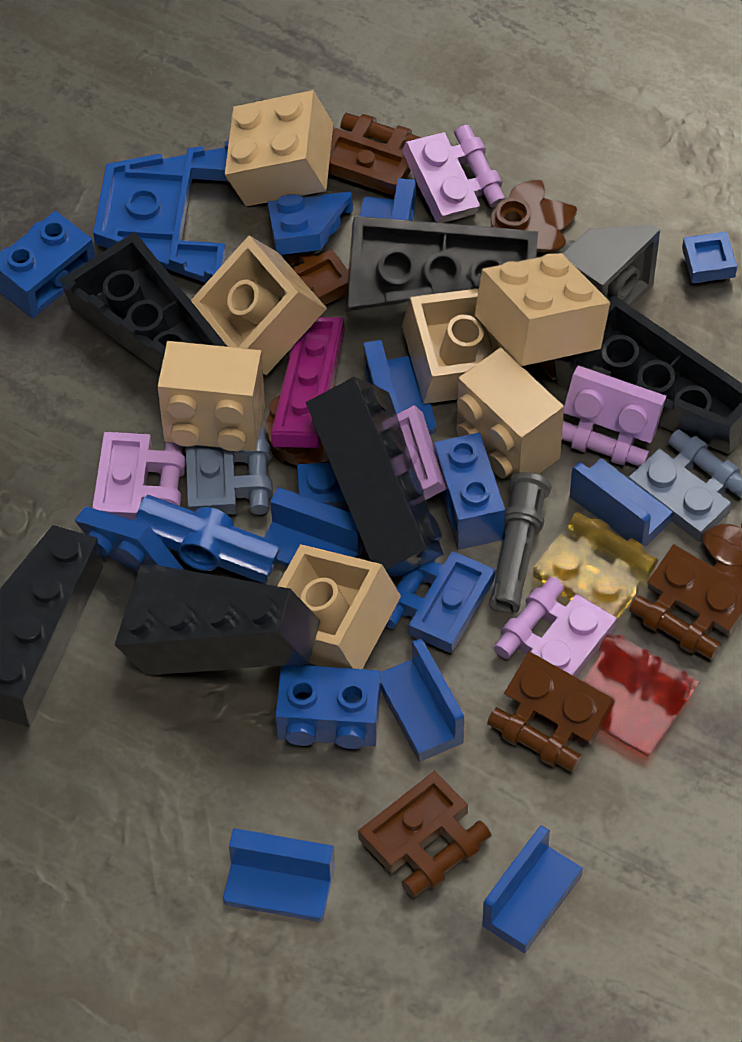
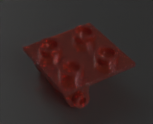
M607 634L599 648L602 654L582 681L616 700L601 730L649 757L700 682L689 676L686 671H680L662 661L661 657H655L650 654L649 650L641 649L625 640L624 636L620 634L615 636Z

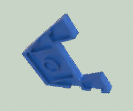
M225 141L224 148L205 151L203 146L187 149L186 155L162 159L161 154L106 164L93 231L95 244L110 248L133 232H136L165 269L207 283L225 262V243L182 241L192 179L228 181L225 176L229 141Z

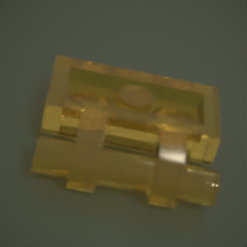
M576 512L570 520L568 528L582 535V537L575 543L560 534L534 566L533 577L542 583H545L549 577H554L563 584L564 590L561 594L572 600L578 594L618 619L639 592L640 581L630 576V572L635 567L643 573L650 575L656 568L658 559L645 552V545L633 538L627 541L608 530L609 524L597 517L590 519L582 513ZM600 546L618 558L613 564H610L593 552Z

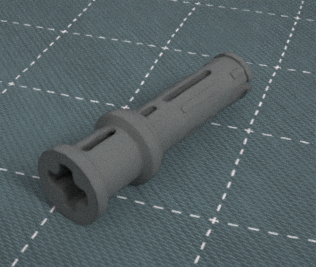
M532 472L515 473L511 476L509 482L512 494L509 507L505 509V538L498 562L494 588L489 601L490 607L502 613L511 614L513 611L518 612L520 609L532 543L535 535L539 534L544 526V518L541 512L544 499L550 495L552 486L547 478Z

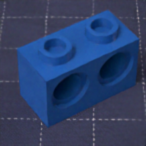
M480 432L434 442V450L446 485V490L440 492L457 549L460 550L504 540L505 508Z

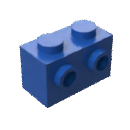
M55 210L43 221L35 223L28 233L12 246L0 251V293L33 319L65 293L60 279L95 257L92 238Z
M281 665L276 708L278 740H287L292 744L302 746L310 745L314 742L336 743L348 749H357L364 745L376 746L381 700L380 670Z

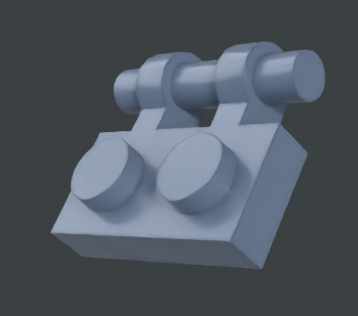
M262 427L257 451H228L220 447L200 445L186 447L189 510L195 512L201 507H211L225 514H236V498L246 497L250 500L251 513L262 515L269 511V498L273 495L272 479L267 476V463L271 460L270 444L265 441V430ZM245 462L248 464L249 475L235 476L234 463Z
M678 429L671 435L668 444L680 453L673 459L659 448L629 476V479L672 510V522L697 541L703 539L702 534L705 531L716 526L730 513L731 502L722 495L729 489L742 498V475H740V468L731 461L723 462L707 450V443L697 436L691 438ZM695 465L712 476L707 483L690 472Z

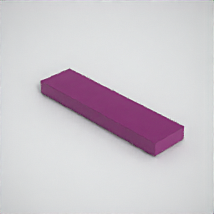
M319 317L293 345L271 432L273 447H320L321 439L305 402L333 388L345 334L344 318Z

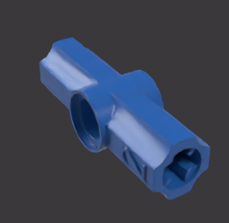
M148 494L143 498L135 518L137 522L148 524L167 548L178 551L179 557L187 565L202 571H211L218 566L266 584L271 575L281 546L280 543L234 527L232 519L218 509L201 507L194 512Z

